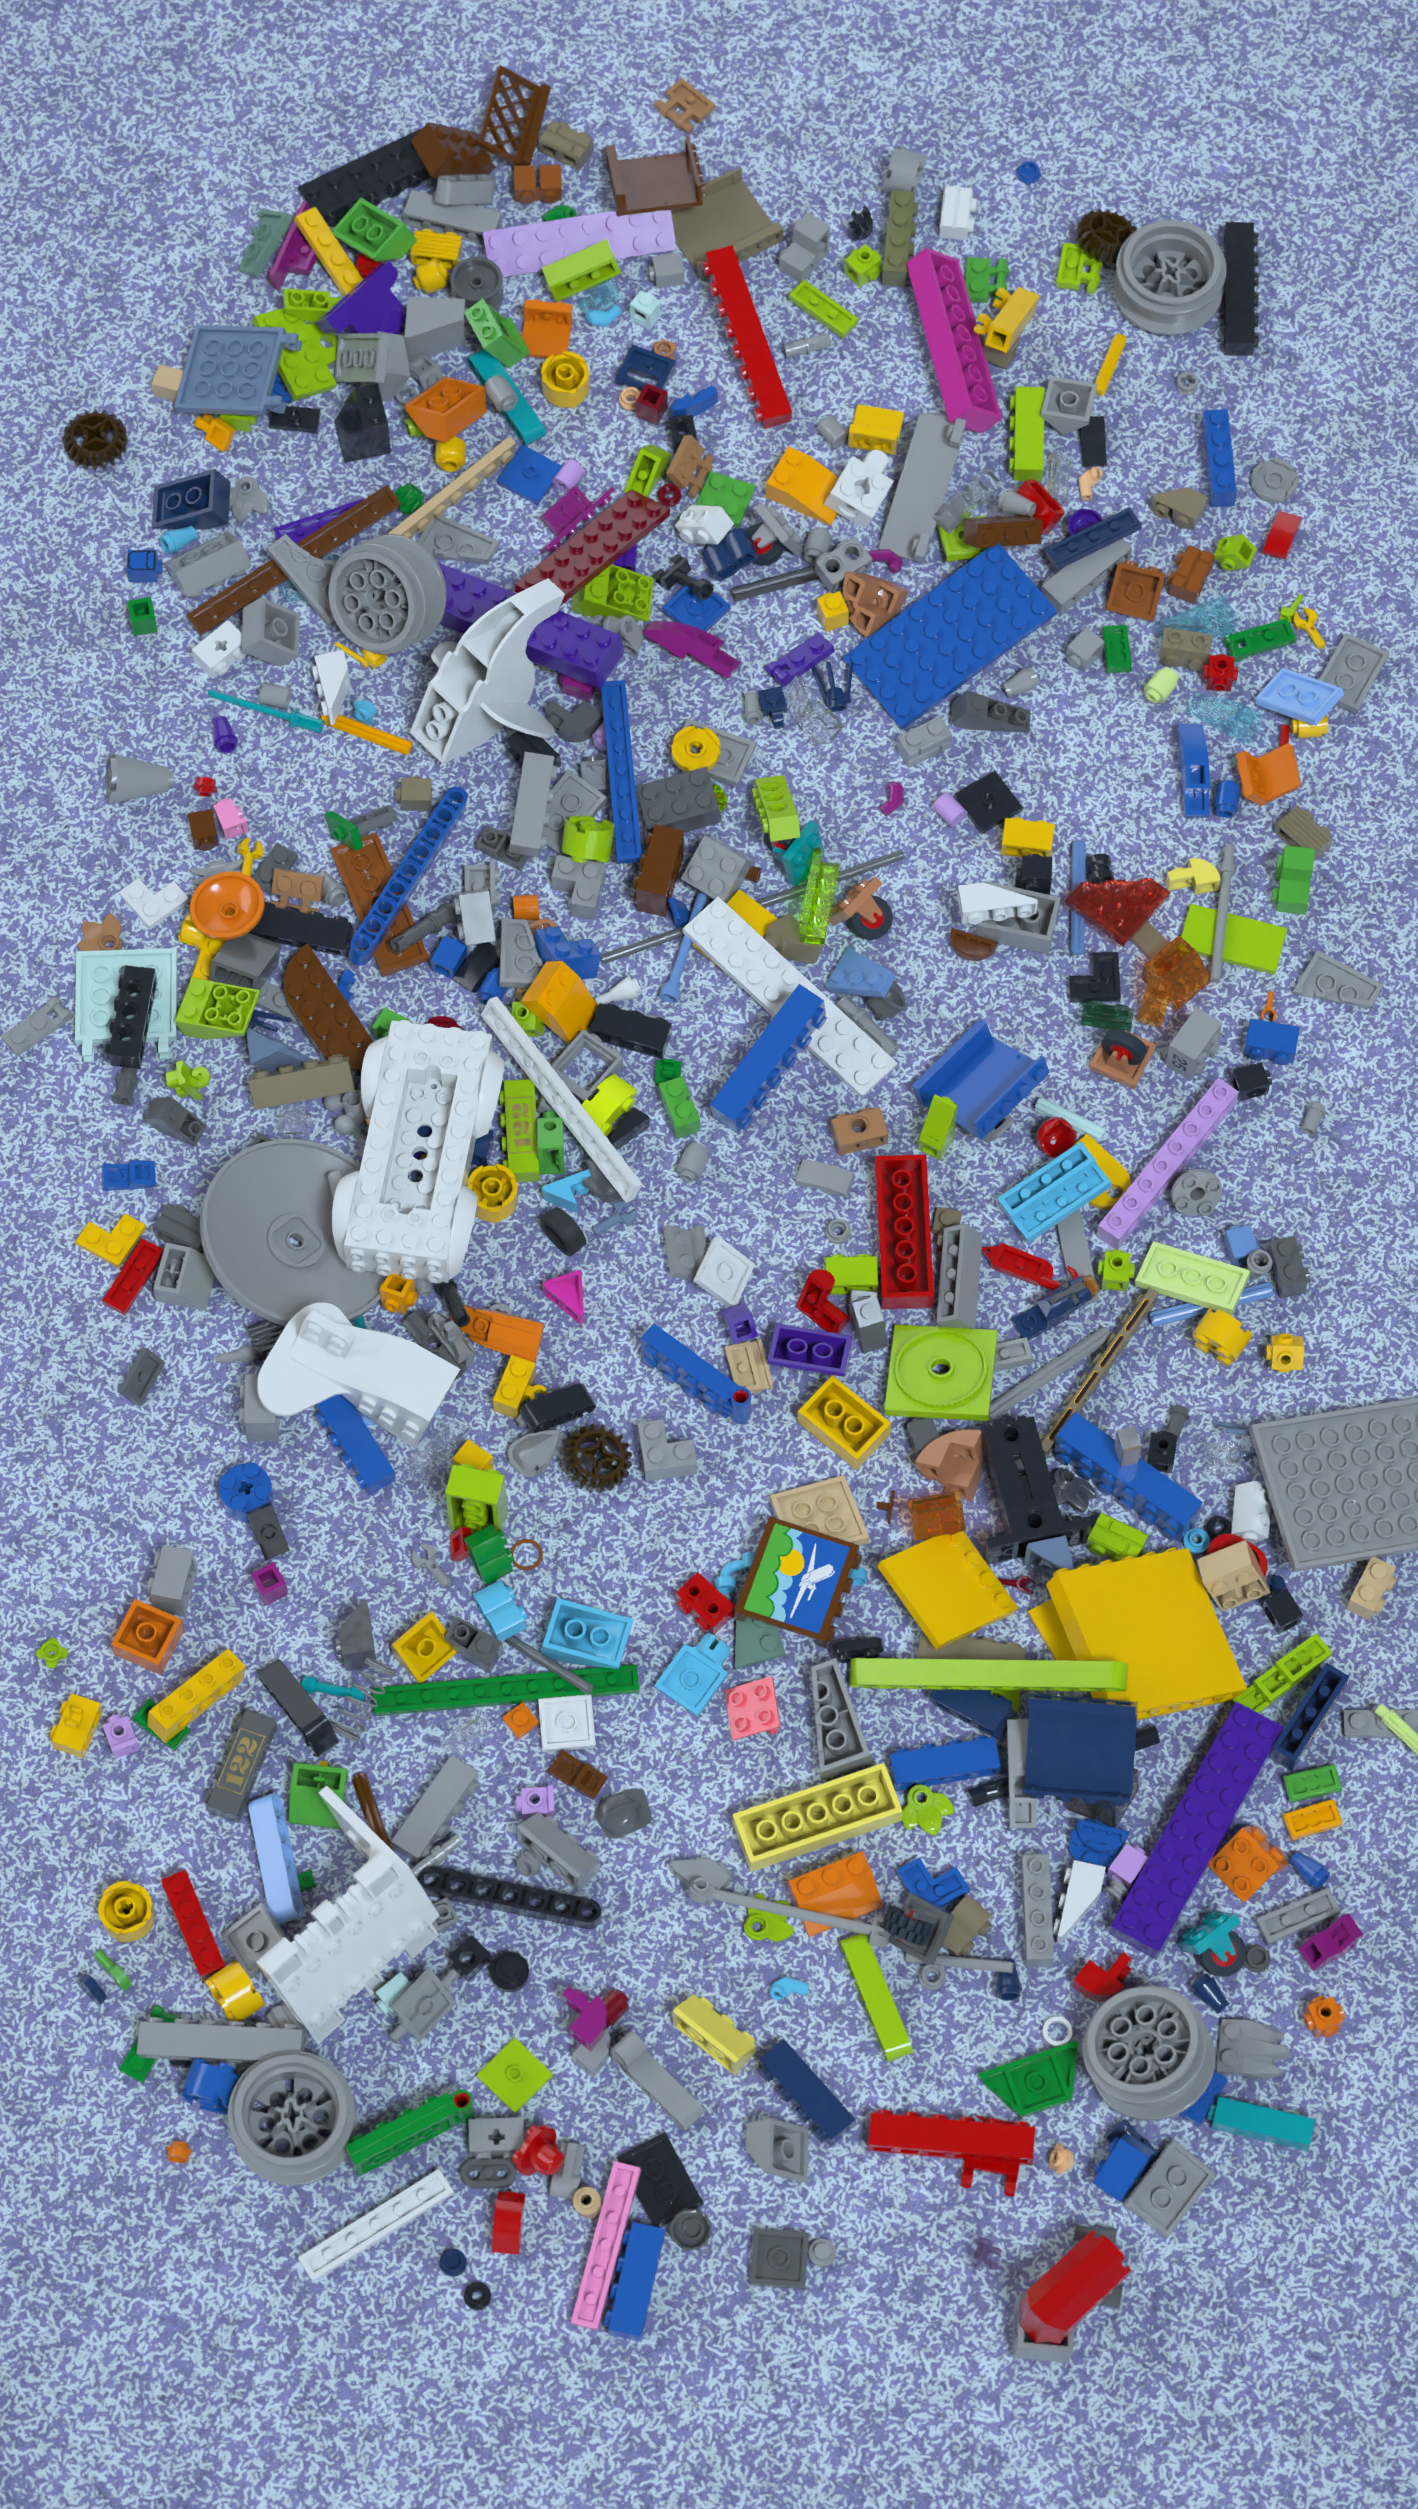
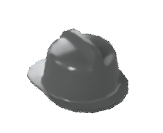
M895 980L884 998L868 997V1003L879 1021L893 1018L900 1011L908 1010L903 991Z
M634 1788L624 1790L605 1799L594 1811V1818L606 1836L613 1839L624 1837L644 1828L653 1819L645 1791Z

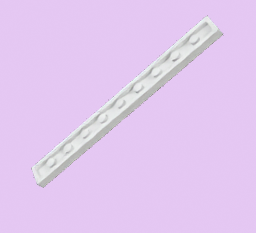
M499 998L489 999L481 1013L483 1019L558 1116L563 1119L565 1125L625 1202L634 1200L643 1185L639 1178Z

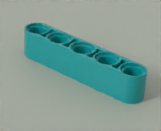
M485 349L466 358L468 366L471 370L475 371L473 374L482 386L485 387V383L491 377L500 375L508 381L518 396L516 406L512 410L500 411L507 423H511L510 427L519 440L522 439L524 442L522 445L528 446L545 437L546 431L542 422L500 361Z

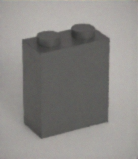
M246 933L238 938L229 939L212 959L209 980L260 990L279 964L282 945L250 933Z

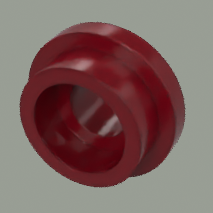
M665 484L658 491V501L666 507H674L681 501V490L674 484ZM668 494H671V495H673L674 497H673V498H666L665 496L668 495Z

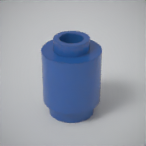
M1222 780L1221 783L1216 785L1214 810H1216L1215 814L1218 817L1233 818L1238 811L1241 787L1233 780Z
M493 968L491 972L487 973L477 992L480 1002L484 1005L487 1004L489 999L498 997L502 1001L508 987H499V968Z

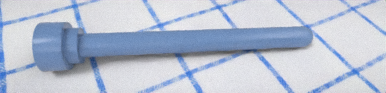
M701 892L697 895L688 923L703 911L707 899L705 893ZM685 934L669 982H666L661 987L659 994L660 999L671 1003H677L681 991L678 984L692 941Z

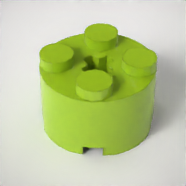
M591 816L569 817V821L565 820L562 853L571 855L572 861L585 863L587 859L601 863L609 862L615 825L602 819V823L595 822V817Z

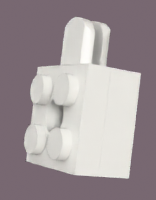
M872 450L867 454L863 462L852 456L823 505L865 529L893 483L892 479L883 474L888 465L887 455L880 450Z

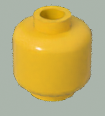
M436 259L417 266L415 269L417 276L413 277L417 289H423L426 294H432L445 288L447 280L450 279L444 263L438 262Z
M454 436L448 442L437 441L435 451L436 464L446 472H455L462 468L466 463V443L457 436Z

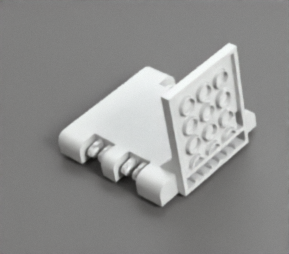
M328 1786L319 1792L321 1798L354 1848L369 1861L352 1875L357 1884L347 1888L348 1892L344 1896L337 1897L334 1900L336 1902L334 1905L325 1899L311 1912L315 1922L307 1924V1929L300 1935L297 1933L293 1937V1942L290 1943L283 1937L256 1962L294 2018L318 2045L345 2021V2018L338 2009L346 2005L347 2000L353 1994L357 1995L361 1989H364L370 1996H373L377 1990L386 1984L380 1972L388 1966V1962L393 1958L396 1959L403 1951L413 1959L439 1936L432 1923L440 1916L411 1869Z

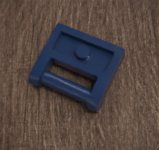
M632 344L617 374L615 384L634 387L642 391L646 382L627 376L629 371L658 381L655 387L665 390L676 366V360Z

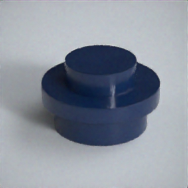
M449 2249L440 2257V2269L449 2277H457L466 2270V2256L458 2249Z

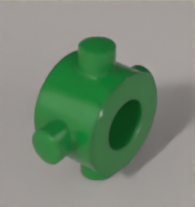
M308 1870V1872H302L300 1875L297 1874L301 1892L312 1887L316 1888L317 1883L314 1882L313 1871Z

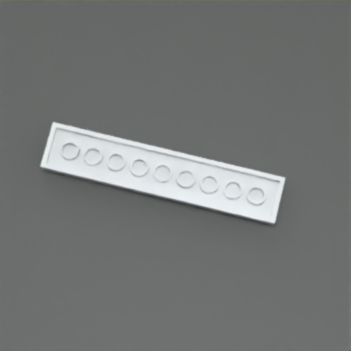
M717 897L683 928V933L773 1017H775L798 984H801L823 999L827 1020L820 1030L815 1029L812 1033V1040L807 1049L861 1099L897 1067V1062L721 898Z

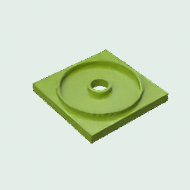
M894 1325L884 1408L885 1416L989 1421L998 1338L997 1330ZM938 1364H945L950 1367V1370L946 1374L938 1375L932 1371V1368Z

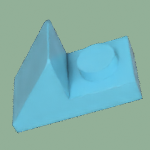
M587 1169L542 1186L543 1199L577 1213V1203L573 1194L583 1195L590 1191L582 1182L584 1179L592 1176L590 1170Z

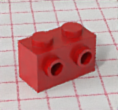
M699 1572L676 1592L677 1608L684 1615L690 1614L696 1620V1626L704 1633L708 1631L710 1634L715 1635L735 1616V1606Z

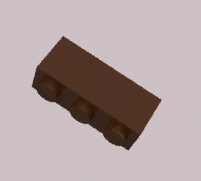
M1013 515L964 519L963 543L975 548L995 547L998 543L1001 546L1041 544L1042 519L1034 516Z

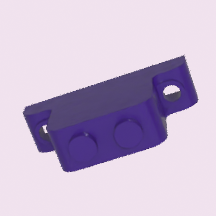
M390 260L379 264L316 322L324 333L330 334L334 332L338 335L342 331L345 333L384 332L399 335L404 331L402 326L406 324L407 311L390 289L395 284L398 275L396 268Z

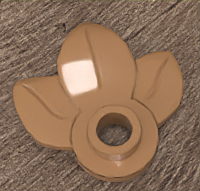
M111 913L104 918L102 925L84 921L82 923V933L85 939L79 942L77 947L81 951L121 950L122 941L119 937L122 931L121 923ZM108 943L114 944V946L111 948L105 947Z

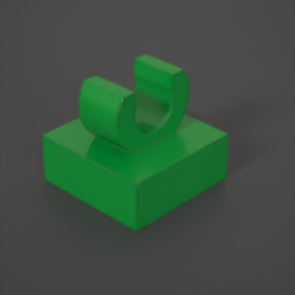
M657 1059L655 1086L681 1077L682 1061Z

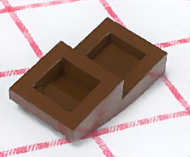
M563 1749L547 1771V1774L592 1800L595 1799L608 1779L606 1775L587 1762L583 1764Z

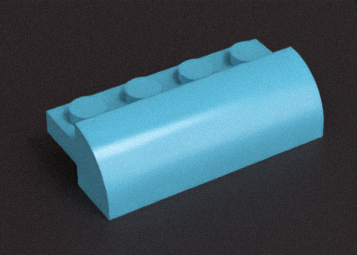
M1080 1141L1005 1192L997 1200L1014 1228H1017L1025 1240L1030 1243L1111 1188L1112 1183L1097 1165L1092 1154Z

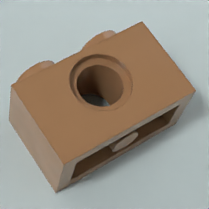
M880 1107L875 1109L865 1108L859 1113L851 1115L840 1114L835 1119H831V1132L839 1156L888 1144L889 1134ZM856 1127H861L865 1131L858 1133L855 1132L853 1129Z

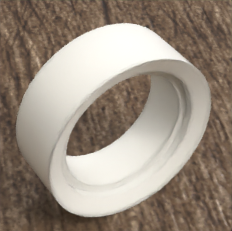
M1058 2016L1048 2019L1042 2031L1044 2041L1054 2048L1069 2043L1073 2033L1070 2022ZM1053 2023H1061L1067 2028L1068 2035L1062 2041H1054L1047 2034L1048 2027Z

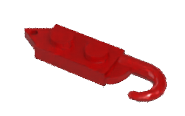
M1001 1243L1000 1246L982 1247L981 1252L991 1263L992 1269L1052 1291L1064 1285L1052 1280L1053 1267L1045 1259ZM1066 1267V1270L1072 1275V1280L1078 1277V1273L1074 1268Z

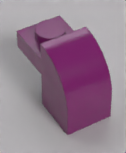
M1346 1913L1338 1918L1327 1930L1310 1937L1299 1948V1951L1311 1969L1315 1971L1327 1966L1355 1947V1943L1363 1936V1933L1350 1914Z
M568 1986L562 1994V2001L579 2014L569 2027V2035L591 2052L606 2032V2007L598 1995L589 2003V1997L580 1989L574 1991Z

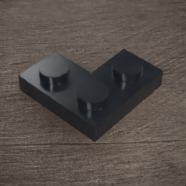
M1093 952V975L1069 976L1070 1003L1114 1002L1121 1000L1118 952Z

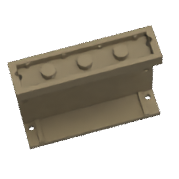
M741 167L729 170L714 180L706 181V196H702V206L671 209L675 242L701 281L710 278L705 276L702 268V262H705V252L733 245L740 263L783 241L784 228L779 222L773 224L743 182Z

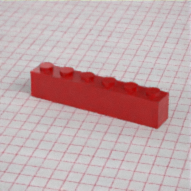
M877 2110V2113H871L868 2151L962 2160L973 2159L1033 2166L1035 2126H1030V2123L1016 2121L1014 2125L1003 2124V2121L998 2119L976 2122L975 2118L959 2117V2120H953L941 2114H934L930 2118L921 2117V2114L916 2112L894 2115L893 2111Z

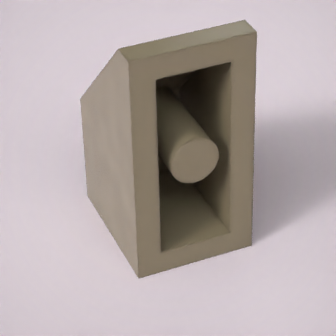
M791 913L771 923L764 936V939L785 959L809 964L817 962L824 947Z

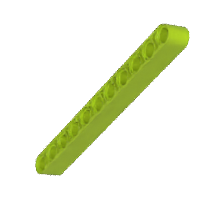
M853 1658L850 1664L849 1686L859 1688L861 1685L867 1689L1127 1691L1128 1663L1119 1661Z

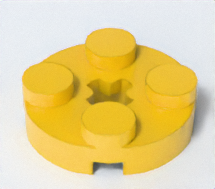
M695 726L683 728L674 736L671 746L672 759L676 766L685 772L706 766L709 771L720 759V741L717 735L708 728L703 727L701 729L695 728ZM691 747H701L702 749L700 750V753L693 754L691 753Z

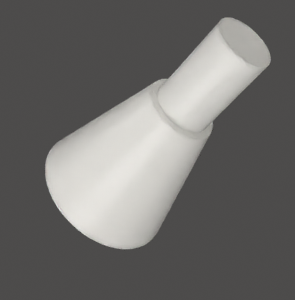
M629 975L611 988L609 992L595 997V1000L599 1006V1003L606 1004L611 1001L639 998L637 993L642 991L637 979H631Z

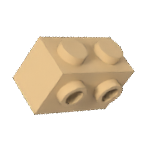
M1376 1557L1371 1558L1349 1600L1346 1610L1371 1621L1374 1613L1380 1614L1386 1602L1382 1597L1386 1590L1391 1592L1397 1580L1393 1576L1396 1567Z

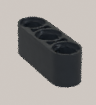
M580 1383L525 1403L520 1408V1412L531 1431L538 1433L584 1416L583 1413H591L596 1408V1404L585 1385Z

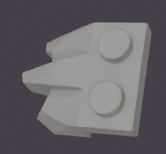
M440 1313L432 1314L428 1319V1327L458 1364L462 1362L466 1368L474 1364L475 1349L468 1340H464L460 1327L453 1321L449 1322L445 1315Z
M1222 2019L1217 2073L1221 2075L1247 2076L1250 2079H1270L1282 2076L1281 2069L1275 2066V2063L1292 2057L1289 2048L1277 2045V2042L1282 2040L1285 2034L1273 2026L1252 2020Z

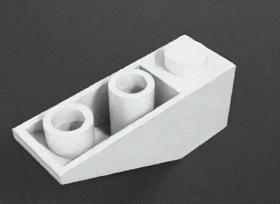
M343 650L314 656L316 666L312 667L314 681L319 680L320 684H316L319 699L324 698V701L321 702L322 712L324 716H329L331 725H334L350 686L348 666Z
M986 883L958 886L957 899L962 924H979L987 920L1003 921L1010 917L1027 918L1037 913V899Z
M1074 1860L1073 1867L1066 1869L1064 1884H1069L1067 1894L1061 1893L1058 1909H1062L1063 1914L1061 1919L1056 1918L1053 1934L1058 1935L1057 1944L1062 1943L1099 1900L1106 1867Z

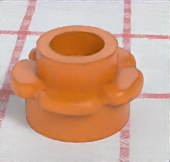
M174 2141L172 2146L169 2145L165 2149L168 2151L167 2160L176 2163H188L189 2156L193 2153L188 2148V2144L181 2141Z

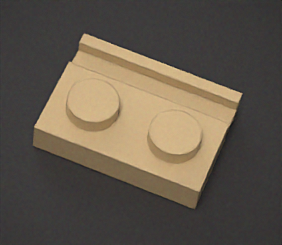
M757 1339L754 1342L747 1341L725 1346V1354L732 1381L739 1386L746 1387L751 1394L762 1392L765 1389H773V1381L761 1339Z

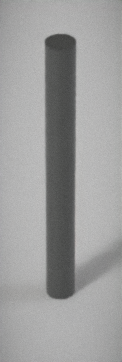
M513 1635L507 1638L506 1643L581 1691L586 1694L592 1691V1684Z

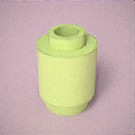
M1163 667V669L1158 670L1144 687L1146 698L1152 703H1164L1177 686V681L1179 680L1177 673L1169 667Z

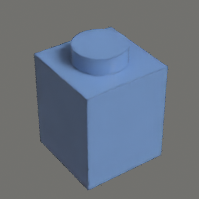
M1235 1225L1226 1230L1224 1242L1231 1264L1234 1266L1247 1264L1249 1254L1258 1250L1251 1225Z

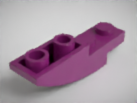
M653 621L643 631V634L648 636L652 642L660 644L669 650L673 656L684 659L688 654H691L695 660L705 663L714 669L718 675L725 676L726 678H729L741 663L721 650L724 644L723 640L702 629L672 621Z

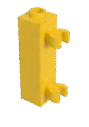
M1019 286L1012 296L1006 289L999 288L995 295L1000 296L1003 301L995 299L992 305L1002 310L993 321L988 315L980 313L977 321L982 322L984 326L977 324L974 328V331L978 334H988L985 345L1005 353L1010 350L1033 318L1040 298L1039 294Z

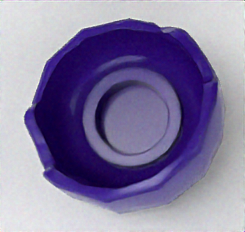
M1080 508L1069 517L1067 530L1070 536L1102 521V516L1093 509Z

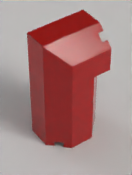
M1091 2230L1026 2291L1020 2302V2327L1036 2343L1047 2341L1052 2342L1051 2344H1060L1075 2330L1080 2321L1128 2277L1131 2269L1129 2265L1124 2268L1122 2261L1125 2260L1124 2254L1108 2237L1101 2235L1099 2238L1094 2237L1097 2232Z

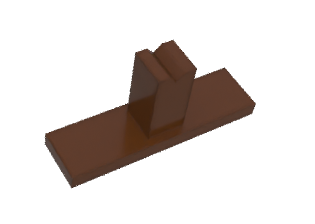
M892 1490L890 1503L877 1502V1510L889 1511L888 1524H891L895 1490Z

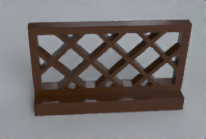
M499 65L496 68L476 145L511 163L512 170H514V166L531 165L551 87L544 83L538 86ZM502 75L509 79L511 86L505 88L501 80ZM523 86L530 90V96L524 98L519 87ZM514 90L519 101L512 103L507 91ZM501 94L506 105L500 107L496 100V95ZM520 104L525 113L524 117L521 118L514 107ZM509 109L513 120L507 122L502 110ZM491 114H497L500 125L494 126ZM516 124L520 132L519 136L514 137L509 127L510 125ZM503 128L508 140L502 141L497 130ZM491 132L496 144H491L484 140L486 133ZM511 143L514 156L507 153L505 144Z

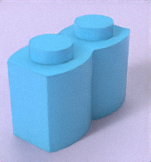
M499 1580L473 1594L478 1610L497 1640L502 1642L527 1629L525 1620L528 1619L522 1605L516 1606L513 1600L516 1597L510 1585L504 1586L502 1581Z

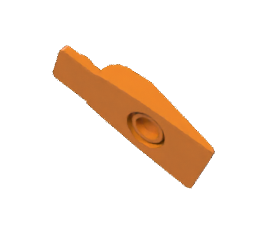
M464 1305L470 1316V1323L465 1327H460L462 1332L469 1334V1339L486 1348L510 1356L513 1355L533 1363L536 1362L544 1329L543 1323L504 1312Z

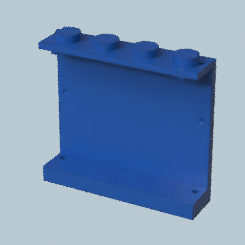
M979 1019L911 1086L916 1099L928 1108H930L934 1095L950 1098L958 1105L956 1125L982 1140L1050 1072L1044 1056L1041 1055L1036 1061H1033L991 1036L987 1023Z

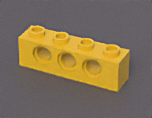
M226 1649L153 1707L148 1713L147 1725L166 1743L244 1680L246 1666L229 1649Z

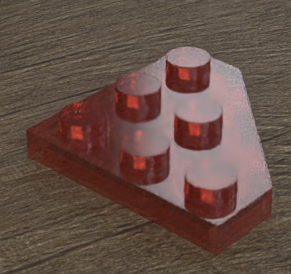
M1141 878L1140 881L1127 882L1126 879L1108 880L1106 883L1096 884L1081 882L1066 898L1065 904L1124 948L1169 898L1171 892L1152 878Z

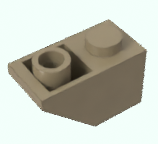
M1188 487L1155 494L1152 498L1151 510L1158 517H1166L1174 521L1180 528H1188L1193 531L1207 510L1209 497Z

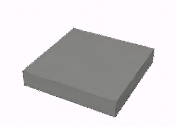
M265 1903L257 1905L221 1934L235 1959L240 1963L250 1979L262 1972L256 1962L283 1937L287 1939Z

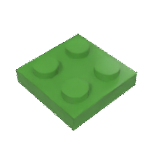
M710 471L696 505L721 506L733 521V527L740 528L756 490V485Z

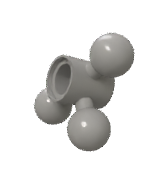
M361 1082L358 1084L357 1090L347 1092L343 1097L341 1094L324 1097L323 1102L327 1110L336 1112L341 1108L345 1109L346 1115L339 1116L335 1121V1129L341 1135L350 1134L354 1130L355 1124H361L365 1122V1118H368L363 1108Z

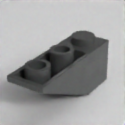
M966 691L952 702L951 724L969 730L1029 733L1031 711Z

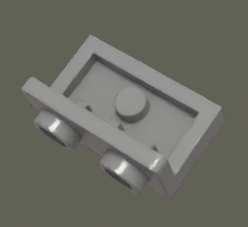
M490 859V865H465V892L488 889L492 914H495V905H500V890H495V883H500V868H495V859Z

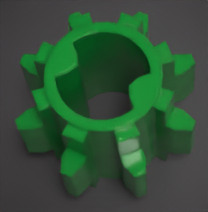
M407 483L404 487L400 485L394 493L401 503L399 509L408 515H411L412 512L417 511L424 505L422 502L425 497L424 493L412 483Z

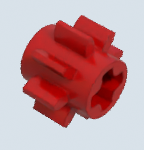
M360 253L356 270L361 272L360 275L364 279L379 264L384 263V260L376 262Z

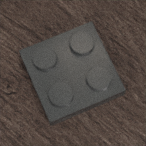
M754 2228L750 2286L805 2290L809 2233Z

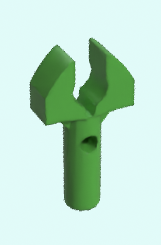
M103 1950L95 1952L94 1958L111 1975L119 1988L123 1991L128 1989L132 1983L118 1965H115Z

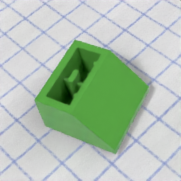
M294 1763L290 1787L289 1824L341 1829L319 1792L328 1786L346 1804L349 1784L348 1770L346 1768Z

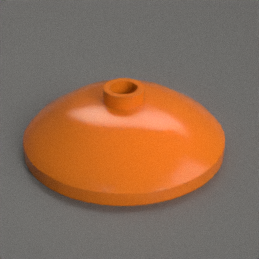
M222 872L207 878L197 887L190 902L191 918L197 929L204 935L219 940L238 938L251 931L260 921L265 908V899L259 884L250 876L240 872ZM230 912H234L233 915L227 916Z

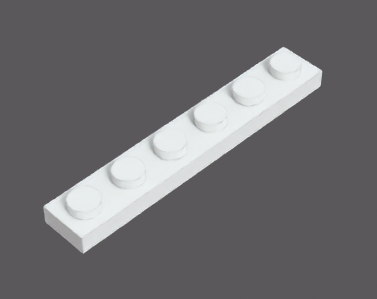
M437 2169L298 2257V2260L314 2283L453 2195L454 2191L440 2169Z

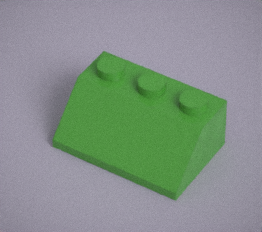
M363 198L356 202L332 230L337 239L376 262L402 258L417 241L405 223Z

